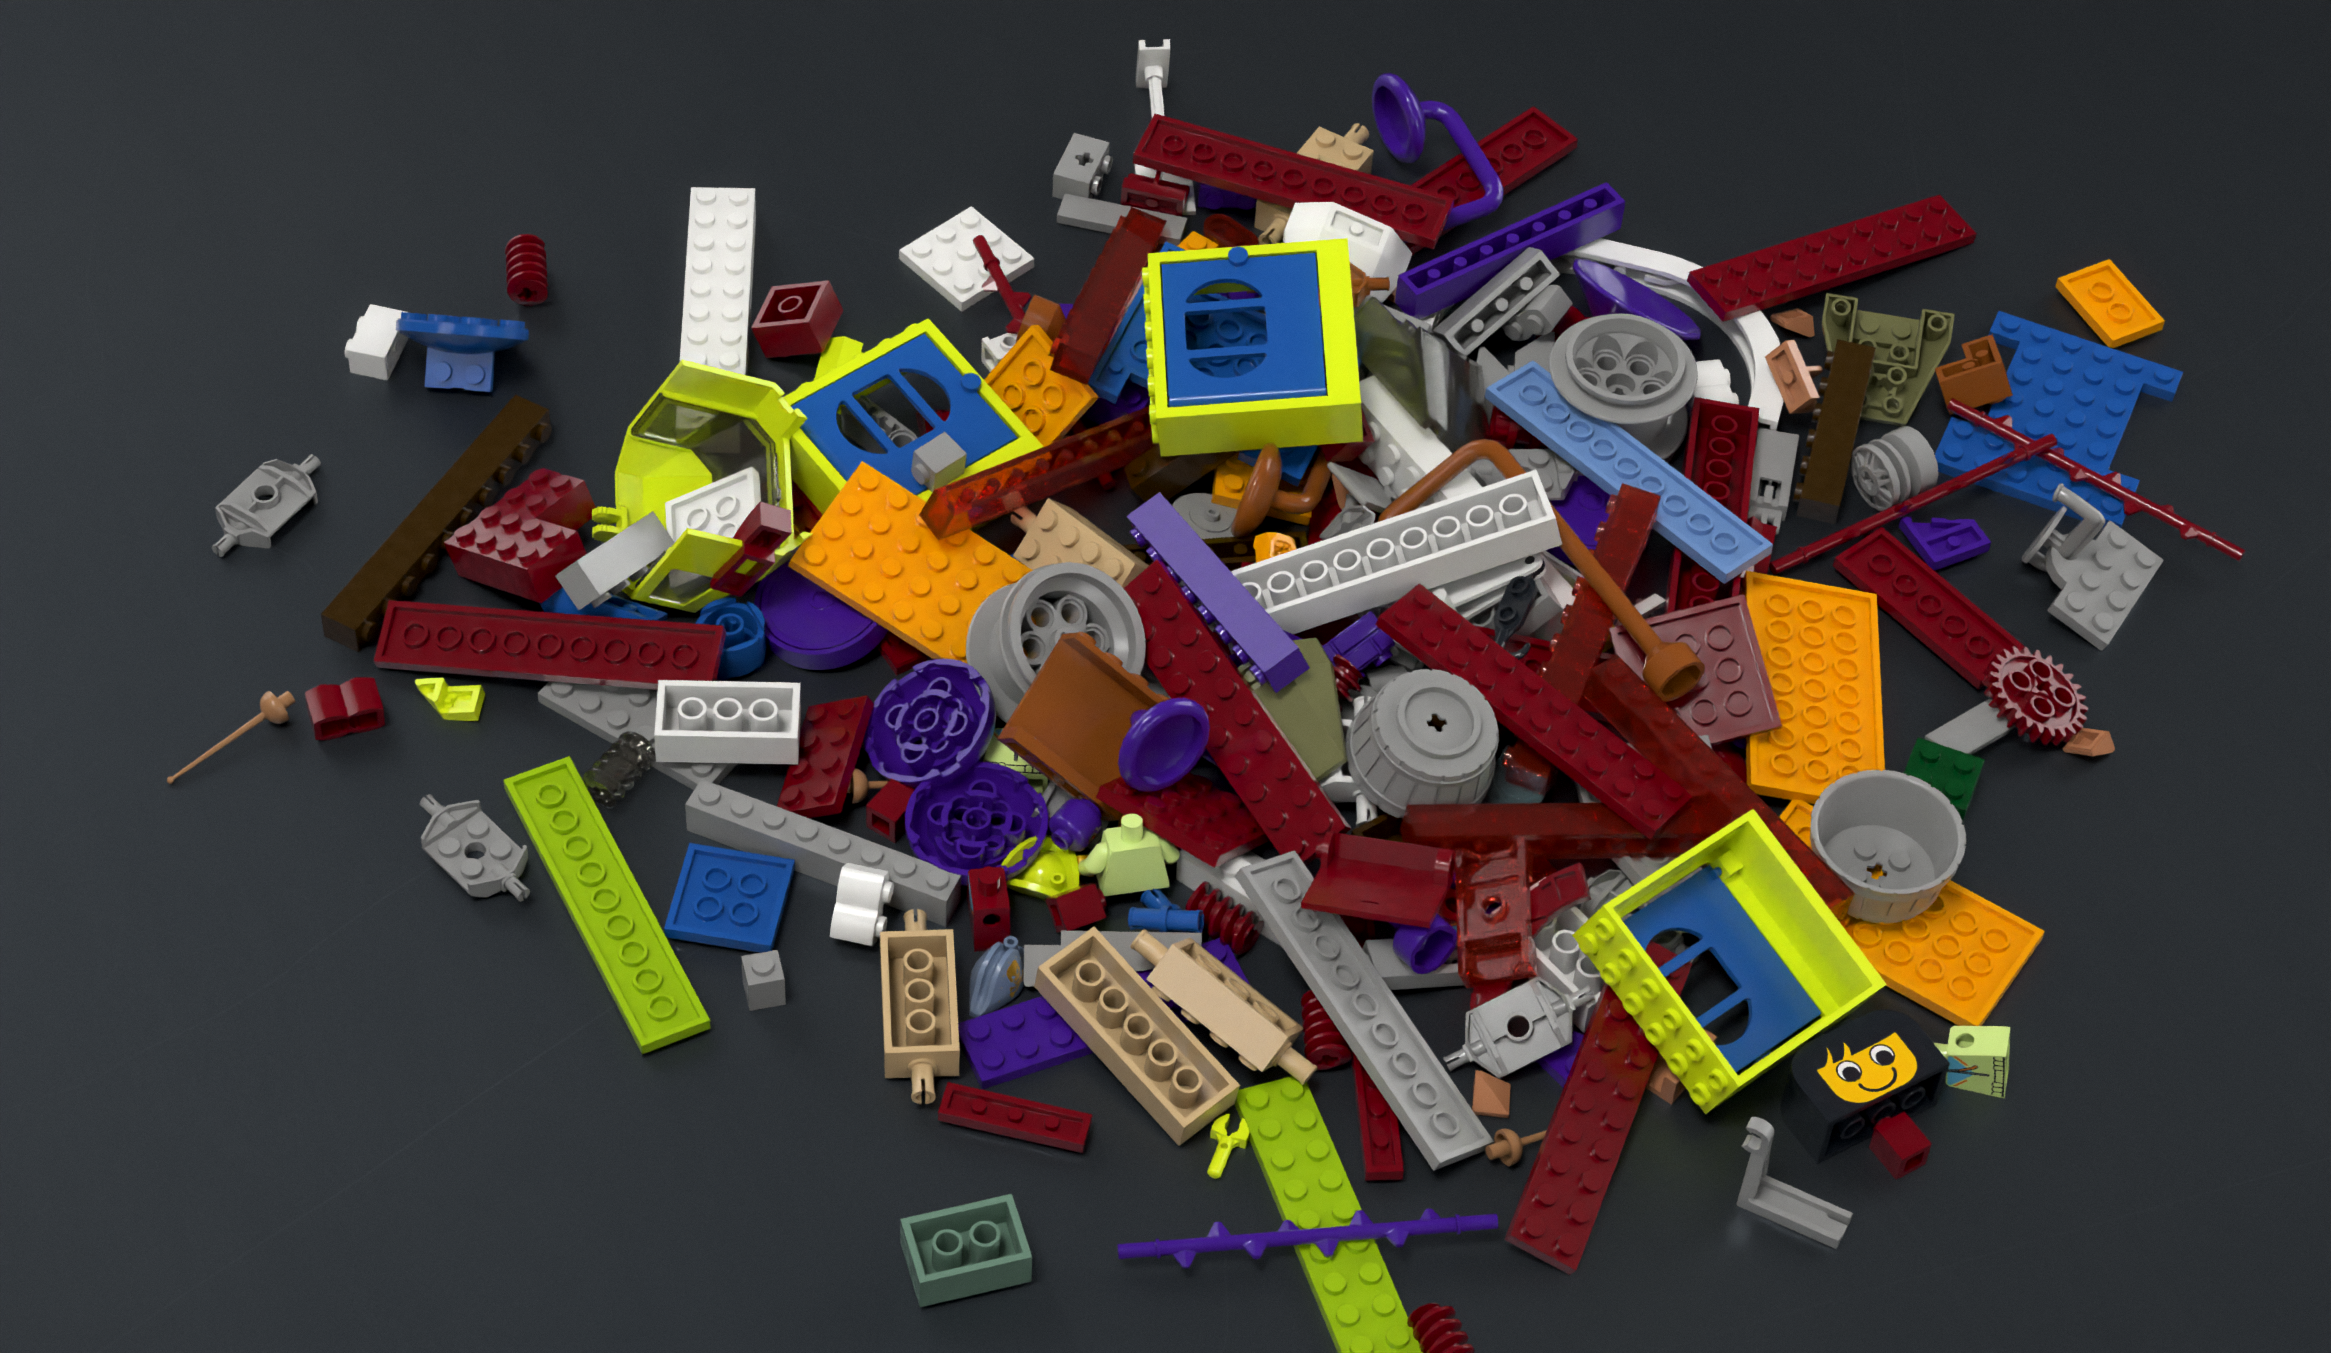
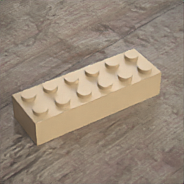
M1092 927L1038 967L1034 987L1178 1146L1235 1104L1240 1084L1095 927Z

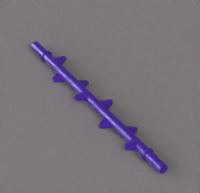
M1428 1208L1425 1209L1420 1220L1373 1223L1363 1210H1357L1349 1226L1299 1229L1291 1220H1284L1278 1231L1231 1235L1221 1222H1214L1207 1237L1159 1241V1238L1151 1242L1117 1244L1118 1260L1144 1257L1160 1259L1161 1256L1172 1255L1183 1269L1190 1268L1196 1253L1244 1249L1253 1259H1260L1264 1250L1268 1247L1315 1244L1325 1257H1332L1338 1243L1342 1241L1387 1238L1395 1247L1400 1248L1403 1247L1408 1236L1453 1232L1459 1235L1465 1231L1498 1229L1497 1214L1460 1217L1459 1214H1455L1454 1217L1441 1218L1433 1209Z

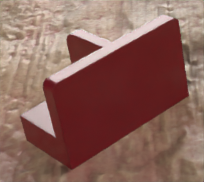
M1158 170L1155 178L1130 173L1128 178H1124L1122 184L1120 205L1182 217L1190 187L1162 180L1163 172Z

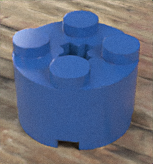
M730 597L714 600L704 606L695 624L721 625L726 630L717 679L725 681L731 677L746 675L762 667L766 654V638L764 632L765 620L760 609L753 603L747 601L746 605L737 602L736 598Z

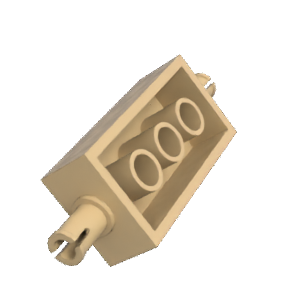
M1356 123L1352 125L1344 137L1319 126L1297 154L1371 174L1374 150L1362 146L1364 141L1369 138V131L1362 125L1356 133V130L1360 127V124ZM1257 199L1254 227L1264 231L1258 238L1260 245L1270 244V242L1277 244L1283 240L1284 229L1292 212L1291 208Z
M1049 498L1037 516L1023 505L1014 510V512L1022 517L1021 520L1015 515H1011V523L1026 533L1013 556L1032 570L1051 564L1081 563L1101 570L1124 588L1149 566L1074 509Z
M911 909L904 913L903 916L905 931L880 932L885 1078H911L912 1101L922 1104L921 1094L922 1091H925V1104H929L936 1098L934 1077L959 1076L960 1049L953 929L927 930L926 912L917 909V922H914V910Z
M1143 929L1137 935L1130 948L1137 951L1155 966L1147 980L1154 985L1152 990L1160 998L1168 1002L1172 999L1182 1007L1181 1013L1185 1018L1197 1025L1202 1023L1211 1031L1209 1035L1215 1042L1225 1048L1228 1046L1232 1047L1240 1054L1239 1060L1251 1070L1256 1071L1259 1069L1263 1072L1272 1066L1276 1067L1279 1065L1302 1085L1311 1078L1317 1066L1313 1065L1292 1048L1293 1043L1304 1030L1301 1025L1192 938L1174 943L1168 949L1149 934L1146 929Z

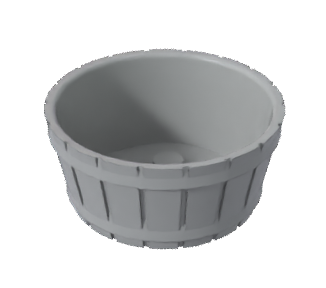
M1419 669L1404 673L1383 686L1377 695L1362 706L1352 720L1345 739L1347 742L1345 746L1348 759L1347 764H1349L1348 769L1357 787H1360V791L1374 805H1378L1381 810L1396 818H1403L1405 821L1417 824L1428 823V825L1458 820L1471 813L1472 809L1474 810L1480 805L1490 788L1496 765L1495 753L1499 742V730L1495 714L1483 694L1476 687L1470 685L1468 681L1457 675H1451L1449 672L1435 669ZM1432 715H1437L1441 721L1445 720L1446 725L1442 726L1441 732H1437L1435 727L1428 726L1427 722L1432 720Z
M1866 770L1857 772V774L1852 773L1836 780L1834 784L1832 783L1824 789L1812 810L1810 842L1813 850L1812 867L1814 876L1826 898L1838 909H1842L1844 913L1854 918H1861L1863 921L1871 923L1884 922V924L1902 922V920L1906 921L1930 907L1937 899L1941 889L1956 873L1966 848V832L1964 825H1962L1963 821L1954 805L1950 804V800L1943 793L1914 776H1907L1905 773L1890 770ZM1875 865L1882 866V872L1887 873V876H1879L1878 879L1871 878L1872 873L1866 870L1867 868H1874Z

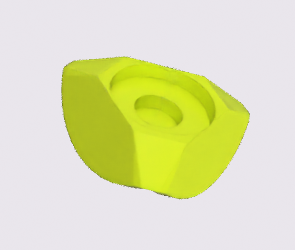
M1047 835L1044 846L1035 861L1024 872L1006 881L1007 887L1016 892L1043 900L1078 887L1079 868L1076 854L1069 849H1060L1054 844L1051 836ZM1031 837L1017 845L1006 856L1001 865L1009 868L1023 859V851L1033 847L1037 837Z

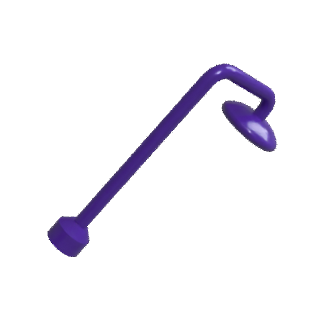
M1392 73L1381 74L1376 79L1372 88V109L1378 132L1390 154L1404 164L1416 162L1420 158L1425 145V120H1437L1445 126L1485 190V195L1482 198L1454 207L1443 231L1486 217L1495 212L1503 201L1504 188L1502 182L1461 116L1452 107L1442 102L1432 100L1419 102L1411 87L1399 76ZM1246 291L1217 293L1231 300L1259 298L1260 296L1258 293L1247 294Z
M1187 698L1168 699L1148 710L1140 709L1131 715V727L1123 739L1118 758L1120 775L1131 788L1143 792L1167 788L1188 774L1197 764L1200 757L1205 758L1219 768L1206 749L1210 729L1208 715L1204 708L1196 701ZM1438 913L1430 928L1388 922L1396 929L1393 940L1394 953L1415 973L1427 974L1436 970L1446 962L1456 946V930Z

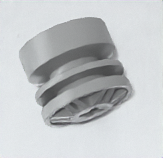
M1910 426L1900 427L1885 434L1881 439H1874L1868 444H1863L1857 447L1851 455L1850 468L1855 486L1862 498L1878 511L1888 509L1908 498L1933 488L1937 483L1938 464L1934 452L1923 435Z

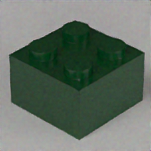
M1917 737L1904 773L1907 776L1911 775L1927 782L1932 788L1935 787L1950 800V804L1954 805L1964 822L1985 759Z

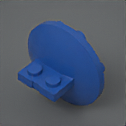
M401 312V319L398 318L396 320V331L419 344L427 346L425 387L453 389L454 387L471 391L492 392L495 352L512 348L529 340V330L525 328V322L500 320V326H497L498 320L428 314L427 321V314Z

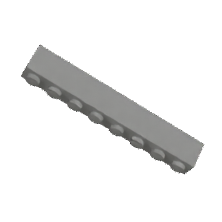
M701 779L685 804L687 831L743 852L795 860V871L837 887L841 869L846 863L889 871V881L894 882V888L890 903L884 904L905 912L913 909L915 916H917V909L923 910L927 914V920L945 927L948 925L961 902V875L944 871L926 861Z

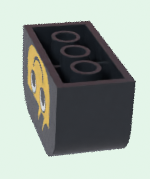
M1876 1010L1857 1019L1849 1018L1843 1021L1836 1029L1826 1034L1818 1033L1796 1051L1781 1099V1116L1816 1164H1819L1871 1138L1874 1126L1881 1119L1887 1116L1893 1118L1904 1111L1911 1118L1937 1105L1950 1063L1921 1027L1903 1013L1893 1010Z

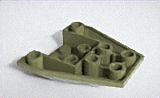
M1826 293L1821 325L1827 353L1828 351L1835 352L1837 339L1876 347L1860 420L1902 427L1906 426L1931 381L1935 368L1939 366L1950 346L1955 314L1922 309L1919 320L1857 310L1858 298Z
M1315 637L1292 640L1299 647L1310 668L1277 693L1267 683L1261 686L1249 670L1252 667L1249 662L1245 665H1240L1238 669L1319 782L1346 763L1348 759L1333 664L1321 643Z

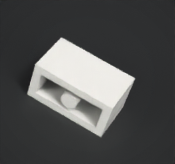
M369 305L365 315L360 316L353 339H349L346 343L345 357L349 360L350 373L383 380L389 379L408 340V337L395 330L396 320L398 318L401 319V312L405 311Z

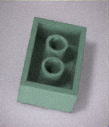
M1012 1194L900 1219V1244L919 1307L1031 1282L1032 1254Z

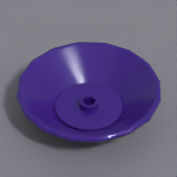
M1586 259L1574 260L1573 270L1593 317L1607 314H1632L1650 319L1666 327L1681 338L1682 341L1700 338L1701 330L1696 323L1678 307L1653 290L1605 265Z

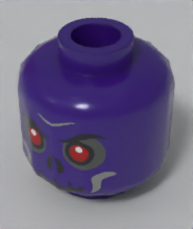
M1087 799L1067 800L1049 821V828L1052 833L1051 839L1054 844L1062 850L1069 849L1080 852L1086 849L1101 832L1102 816L1100 810Z

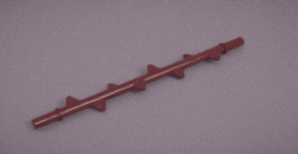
M978 235L973 239V244L984 263V269L990 274L983 283L982 289L984 292L1000 293L1013 317V320L1005 327L1006 332L1018 335L1025 316L1023 308L1031 300V295L1027 292H1014L1000 267L999 259L994 256L985 237ZM1080 418L1071 429L1087 457L1088 465L1092 466L1103 489L1109 490L1115 486V481L1103 460V454L1097 449L1105 441V437L1103 434L1088 432Z
M1952 398L1947 406V410L1974 423L1975 427L1978 428L1980 426L2014 444V450L2018 449L2019 445H2027L2035 441L2012 429V417L2009 415L1993 419L1987 416L1986 412H1979L1955 398ZM2059 447L2047 449L2035 455L2068 472L2071 481H2085L2123 501L2124 513L2128 516L2142 511L2179 530L2182 539L2194 538L2204 543L2205 547H2211L2238 562L2241 561L2246 550L2217 536L2216 532L2212 533L2175 514L2173 506L2169 504L2160 506L2121 486V474L2116 471L2102 476L2066 457L2064 450Z
M2051 433L2027 445H2019L2018 449L1812 544L1805 547L1800 546L1796 551L1770 562L1769 568L1776 575L1800 563H1808L1809 559L2021 461H2029L2032 456L2056 446L2057 439Z

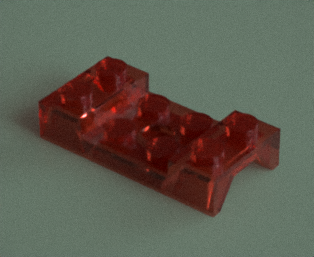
M1524 836L1517 837L1509 850L1483 855L1464 848L1454 849L1456 851L1455 885L1458 975L1466 988L1537 976L1536 943L1532 938L1530 882L1534 881L1533 855ZM1495 902L1502 903L1501 908L1496 913L1485 914L1490 904Z

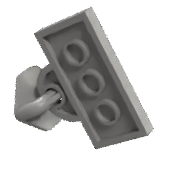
M2060 483L2054 492L2053 502H2061L2083 519L2071 533L2062 535L2054 529L2067 511V508L2062 506L2024 553L2022 561L2026 564L2029 562L2035 568L2048 572L2052 581L2061 589L2047 611L2099 650L2103 651L2164 560L2109 520L2104 526L2105 518L2099 510L2076 493L2065 488L2063 483ZM2100 531V533L2098 534V536L2096 537V539L2093 540V538L2096 536V534ZM2042 545L2048 548L2046 556L2038 551Z

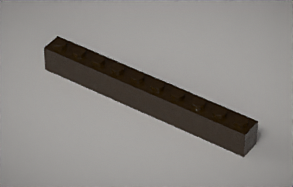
M515 395L321 613L325 637L357 652L367 642H371L376 637L379 628L383 625L388 601H404L407 596L409 597L414 594L421 580L427 574L434 571L438 561L448 552L444 542L452 537L458 528L468 525L476 519L485 507H489L497 493L504 486L510 484L517 470L523 464H527L530 461L533 452L538 446L549 439L552 432L549 409L518 395Z

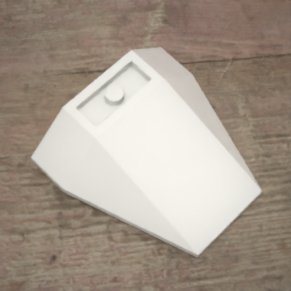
M1334 202L1295 203L1284 229L1283 243L1348 238L1349 261L1365 272L1366 276H1370V278L1389 277V291H1370V295L1366 296V298L1382 304L1396 289L1398 275L1406 272L1412 256V252L1393 228Z

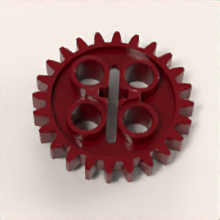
M2015 646L2009 651L2003 649L1999 655H1995L1983 672L1986 677L1983 679L1982 684L1988 687L1984 691V695L1993 698L1988 704L1990 707L2000 710L1997 718L2006 717L2008 719L2006 727L2011 728L2015 725L2018 728V735L2021 737L2025 732L2028 733L2033 743L2038 737H2040L2043 745H2047L2050 741L2056 746L2061 741L2067 743L2083 728L2082 725L2087 720L2084 714L2088 711V707L2082 704L2086 700V696L2077 693L2081 685L2072 684L2070 681L2074 675L2072 673L2064 674L2062 672V663L2057 666L2053 665L2052 656L2049 655L2046 659L2041 658L2039 650H2036L2031 655L2025 646L2021 651Z

